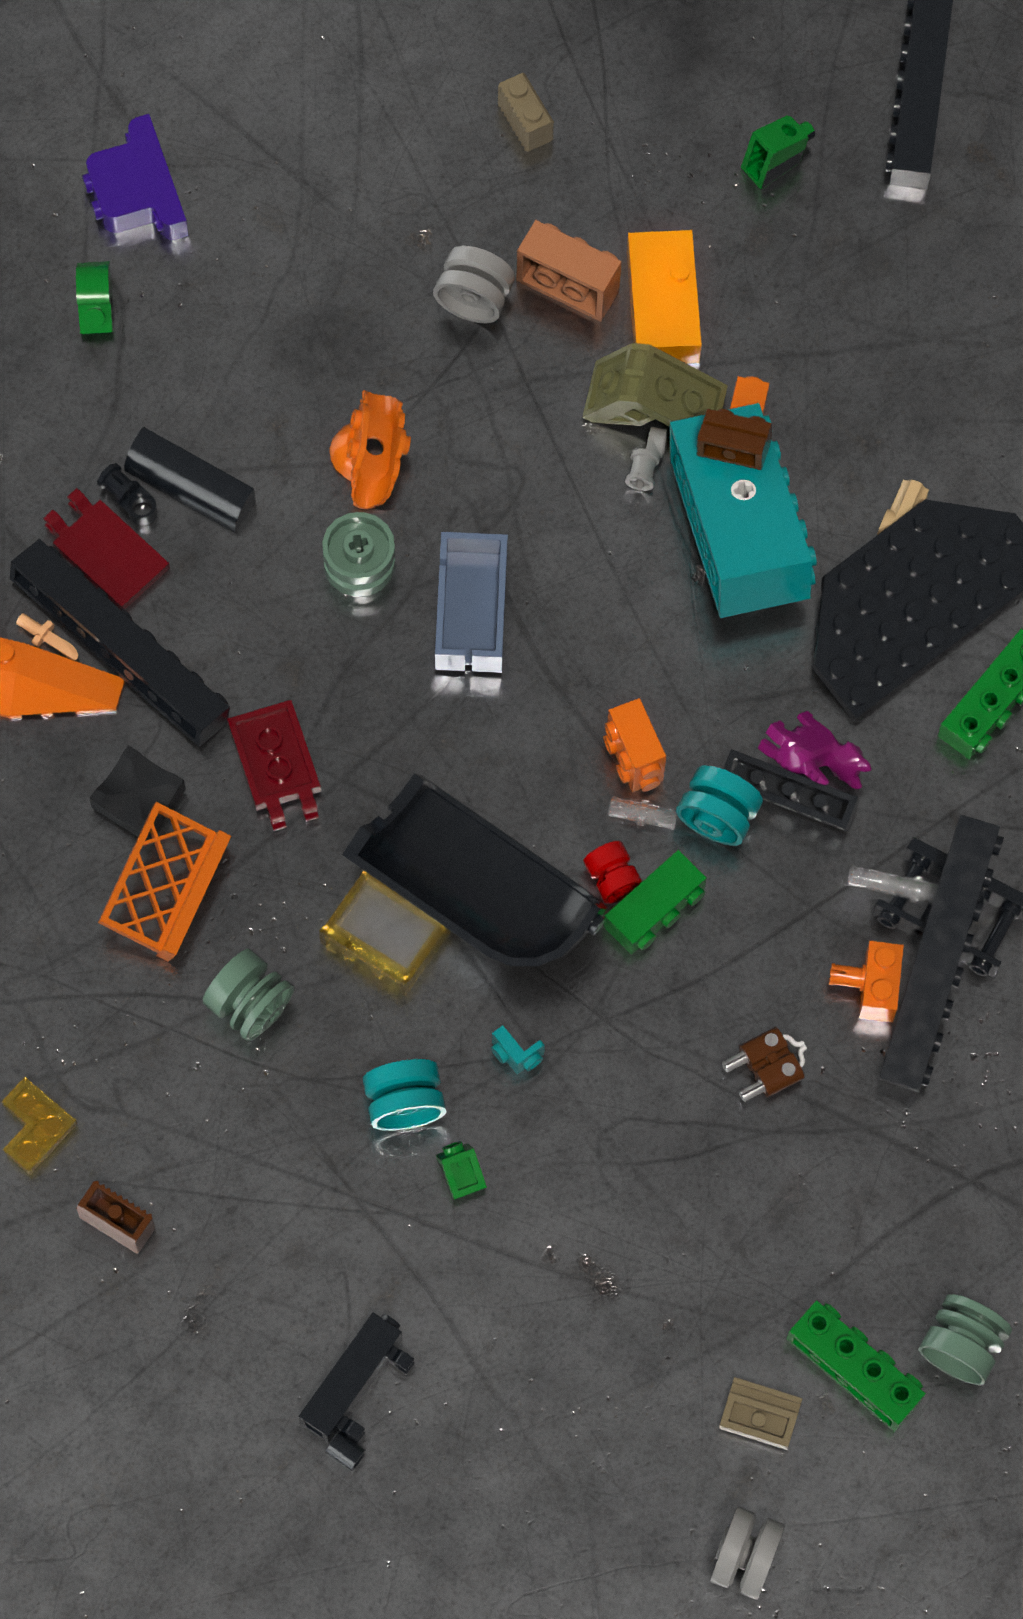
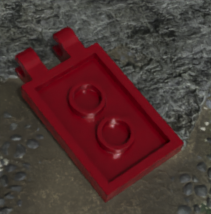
M76 488L67 496L70 500L68 505L81 516L69 527L54 510H51L43 518L46 522L45 527L57 537L53 541V547L74 567H77L95 587L101 588L111 602L119 609L125 610L170 569V564L103 501L99 500L92 505L86 496Z
M292 700L227 718L256 810L267 808L273 831L287 828L281 803L298 798L306 822L319 818L313 794L321 792V785Z

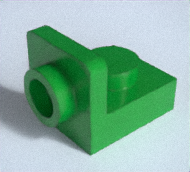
M462 1141L454 1142L442 1148L443 1152L436 1155L438 1162L442 1166L453 1199L487 1188L475 1150L471 1145H463Z

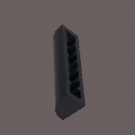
M142 427L128 451L124 464L125 472L234 533L256 503L253 487L145 427Z

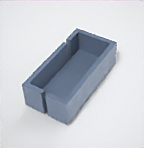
M441 532L435 670L465 671V665H472V671L502 673L508 534Z

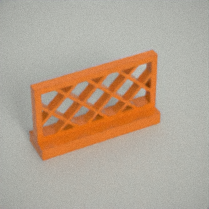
M155 802L98 923L157 952L156 956L169 962L177 955L230 841L231 835L221 830L215 832ZM158 813L170 819L174 832L158 837L154 826ZM179 824L182 825V826H184V827H186V828L180 829ZM194 831L204 836L205 839L201 848L189 852L182 834ZM149 832H150V833H151V836H152V839L146 840V838H147V836H148V834H149ZM176 836L182 854L166 859L160 841ZM154 843L160 861L144 866L140 851L142 847ZM197 855L193 863L191 856ZM185 859L189 874L187 878L175 882L169 863ZM136 861L138 869L132 870L133 865ZM162 866L169 884L152 889L146 871ZM140 873L146 891L130 896L125 882L129 876ZM183 884L182 889L179 893L177 886ZM171 889L175 904L173 908L160 911L154 893ZM122 891L124 898L117 900ZM149 896L155 914L138 919L132 901ZM126 903L132 918L131 922L120 924L109 918L114 906ZM169 914L168 919L165 923L163 916ZM157 918L161 929L157 942L144 935L140 923ZM135 926L136 931L128 927Z

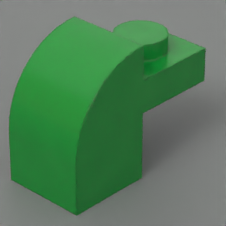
M110 261L77 263L76 297L80 334L113 332Z

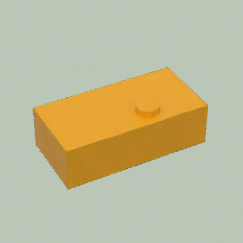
M692 230L628 233L627 264L633 343L652 345L686 364L700 363L702 343Z

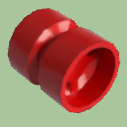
M622 841L606 843L590 852L583 859L590 877L598 880L596 888L605 904L621 901L643 882L636 867L628 865L631 858Z

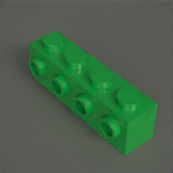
M1022 628L941 723L938 737L969 760L977 751L982 754L993 740V737L990 735L996 727L1002 730L1013 715L1010 711L1016 703L1020 706L1023 705Z
M816 1300L791 1328L787 1340L891 1430L896 1432L922 1402L926 1394L921 1390L923 1385L913 1375L909 1373L904 1375L894 1367L895 1361L883 1350L877 1352L867 1344L868 1338L862 1331L854 1326L851 1329L840 1320L841 1315L835 1308L827 1303L822 1305Z

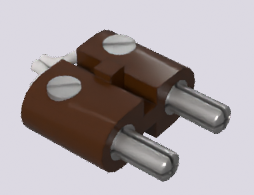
M774 1027L739 1045L740 1053L723 1061L722 1065L726 1072H730L746 1063L750 1072L753 1071L756 1083L739 1091V1095L744 1102L761 1093H764L768 1098L805 1078L802 1067L805 1064L803 1052L807 1047L803 1041L797 1042L789 1035H782L780 1030ZM786 1040L793 1046L800 1047L798 1051L800 1062L789 1051Z

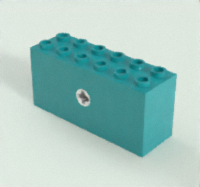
M759 403L728 409L734 415L747 418L758 416L771 423L769 415H763ZM705 415L670 422V464L720 618L810 599L811 585L816 584L815 573L812 567L817 565L816 554L813 546H807L805 540L808 538L807 527L804 519H798L797 512H799L797 497L795 493H790L787 486H790L789 474L786 467L780 466L781 452L777 440H771L763 469L758 470L697 456V439Z

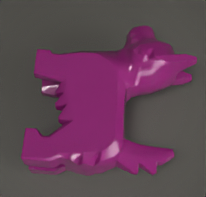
M809 711L798 714L797 719L803 726H797L792 731L785 729V724L781 720L770 724L766 734L776 744L780 745V748L776 747L766 738L762 739L758 746L761 752L774 759L784 769L796 774H804L812 781L823 785H828L829 780L819 770V767L827 766L833 773V776L838 777L839 780L846 782L854 789L862 788L858 776L860 772L872 770L870 763L863 757L859 746L849 741L845 744L838 742L832 732L815 720Z

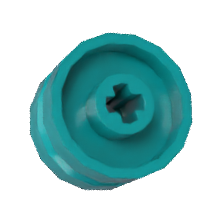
M706 765L698 767L689 784L691 791L683 794L676 807V814L685 825L705 838L730 846L742 844L750 828L748 821L756 817L762 806L763 798L760 792L740 776L725 769Z
M411 1059L392 1062L376 1067L363 1076L365 1094L368 1099L374 1100L368 1107L371 1125L375 1129L394 1131L415 1128L432 1123L447 1113L443 1093L435 1090L441 1083L437 1063L432 1060Z

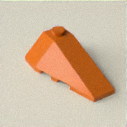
M0 637L1 717L13 719L22 718V715L34 714L53 716V713L62 712L84 714L117 711L125 684L121 677L26 643Z

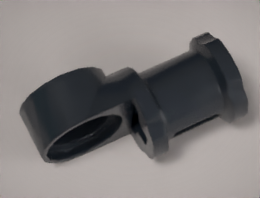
M117 463L110 464L100 474L97 485L101 489L106 488L116 497V502L128 512L129 518L133 523L141 526L152 523L158 513L154 497L136 480L131 481L121 472L122 468ZM144 502L151 506L150 512L146 515H137L133 511L138 503Z

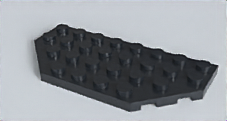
M925 499L822 577L821 604L818 611L816 629L817 642L812 669L853 721L1023 592V522L1016 513Z

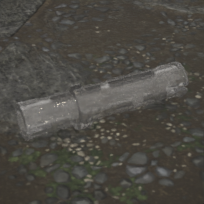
M851 865L848 874L850 878L847 879V886L849 887L853 886L908 898L911 903L915 904L918 901L933 904L938 884L923 881V877L915 876L913 879Z

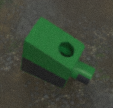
M786 115L753 131L741 169L760 189H763L801 161L807 142L815 137L813 126L807 121L798 124L791 116Z

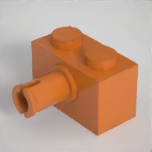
M869 941L865 955V964L862 965V968L831 963L829 985L859 988V992H861L859 1018L893 1023L898 1006L904 945Z

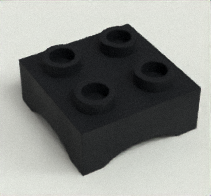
M128 745L111 773L96 788L89 799L93 809L138 837L154 803L158 802L172 809L186 788L182 778L157 766ZM159 813L154 821L156 830L165 819V816ZM149 832V834H148L146 840H149V839L151 838V833H150V832Z

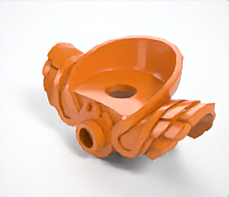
M366 390L362 391L359 410H353L350 423L343 426L332 439L329 449L330 458L335 469L347 480L351 481L353 505L360 509L368 510L375 508V506L383 505L391 496L400 470V458L402 455L408 454L411 437L406 436V430L403 429L405 423V413H403L402 409L403 403L395 397L378 395ZM367 440H378L383 447L382 453L379 455L369 453L366 449Z

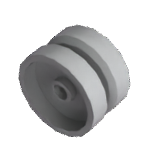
M464 245L454 247L449 251L444 263V272L438 277L433 294L438 304L459 318L476 323H492L500 317L505 305V297L509 294L514 283L515 273L511 266L502 258L487 250Z
M737 1506L730 1528H725L714 1559H717V1563L710 1582L728 1588L733 1584L739 1568L745 1571L739 1586L740 1594L758 1600L785 1524L767 1518L763 1521L757 1538L750 1536L756 1521L755 1513Z

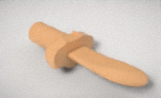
M24 613L19 616L16 624L34 635L31 641L33 645L39 647L45 642L69 659L74 661L78 659L75 647L52 633L55 626L54 623L47 620L41 625Z

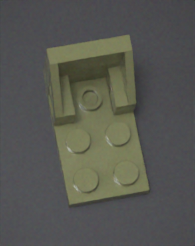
M631 343L596 360L582 418L592 423L642 426L656 419L670 427V422L705 415L707 409L716 411L723 409L728 385L652 345Z

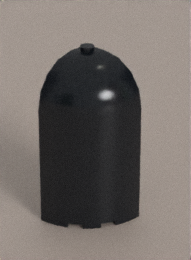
M413 774L399 795L389 805L388 809L392 813L384 820L378 816L371 823L361 826L342 854L484 955L509 966L537 967L563 957L571 952L588 933L595 936L606 920L602 915L607 910V907L597 897L419 774Z

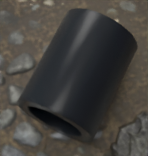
M339 1432L329 1444L326 1453L353 1471L363 1459L366 1450Z

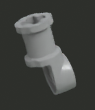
M651 427L646 449L638 448L632 450L630 456L633 461L630 474L625 479L627 486L638 491H648L654 488L653 472L655 466L659 464L660 458H663L667 429Z

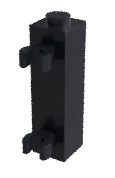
M372 1312L298 1416L302 1426L328 1444L337 1431L343 1433L357 1444L365 1435V1428L348 1418L354 1407L387 1361L405 1375L408 1374L415 1364L412 1356L397 1348L403 1339L402 1331L399 1330L400 1324L386 1314L380 1317Z

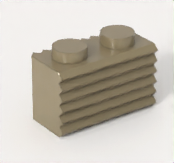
M521 73L499 83L498 107H501V111L504 112V116L510 122L509 126L512 127V131H515V136H518V141H521L524 151L529 152L551 142L554 136V121L526 74Z

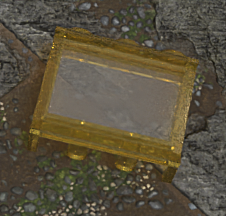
M363 870L326 925L319 930L320 943L326 946L329 941H332L342 948L343 955L347 959L354 961L356 958H359L370 965L372 974L377 978L383 979L386 975L397 982L400 986V993L406 996L451 931Z

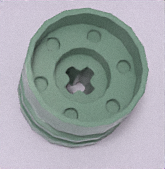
M247 948L232 958L213 979L205 992L203 1004L219 1018H225L233 1013L230 1027L233 1030L240 1029V1036L250 1042L261 1035L279 1018L290 1001L295 986L286 980L281 982L282 975L275 971L264 977L268 963L254 951Z
M947 1294L941 1305L943 1309L939 1310L935 1317L942 1327L930 1326L918 1350L928 1362L941 1371L970 1384L984 1385L996 1362L988 1352L1000 1353L1004 1347L1003 1341H1007L1012 1328L1004 1318L990 1308L964 1296Z

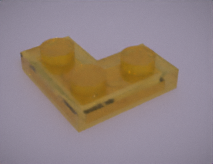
M26 1077L1 1102L3 1107L25 1125L3 1151L29 1175L34 1172L77 1125V1121Z

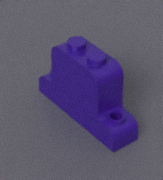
M149 114L135 117L129 123V132L125 133L126 144L92 153L87 158L86 166L88 173L83 174L82 179L87 194L91 192L94 194L95 201H92L91 205L96 220L102 219L105 228L113 233L155 223L157 231L161 232L166 239L177 240L189 236L187 220Z

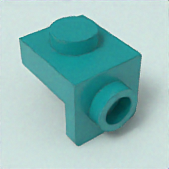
M503 1025L492 1033L493 1046L491 1050L502 1064L507 1062L516 1074H519L524 1069L529 1072L543 1061L542 1056L544 1055L545 1045L541 1040L524 1051Z

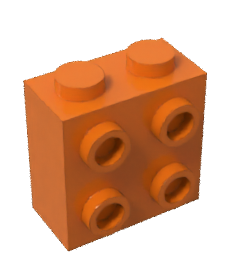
M638 698L609 709L608 721L604 724L606 735L603 736V740L609 754L615 753L619 762L616 768L622 783L628 782L632 793L640 789L646 792L658 787L664 779L667 756L641 699Z

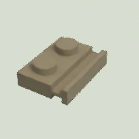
M734 1377L719 1429L787 1450L803 1398Z

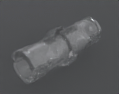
M616 796L611 798L608 817L637 822V826L644 827V824L674 831L677 820L676 809L651 805L648 800L643 799L641 803Z

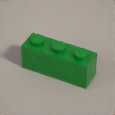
M677 850L604 915L606 920L603 927L631 955L639 948L643 951L654 942L657 937L655 933L663 926L666 928L671 927L680 918V911L688 904L694 906L703 898L706 893L704 889L707 877Z

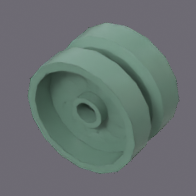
M365 512L347 513L335 519L326 529L322 540L324 572L333 587L343 594L362 597L381 591L391 581L396 568L394 535L383 520Z

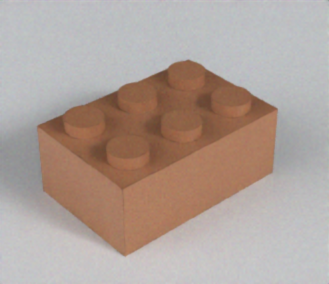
M535 220L517 250L516 281L602 322L619 293L622 261L618 260L614 254L608 251L601 252L589 246L585 240L579 237L572 238L562 233L552 224H543Z

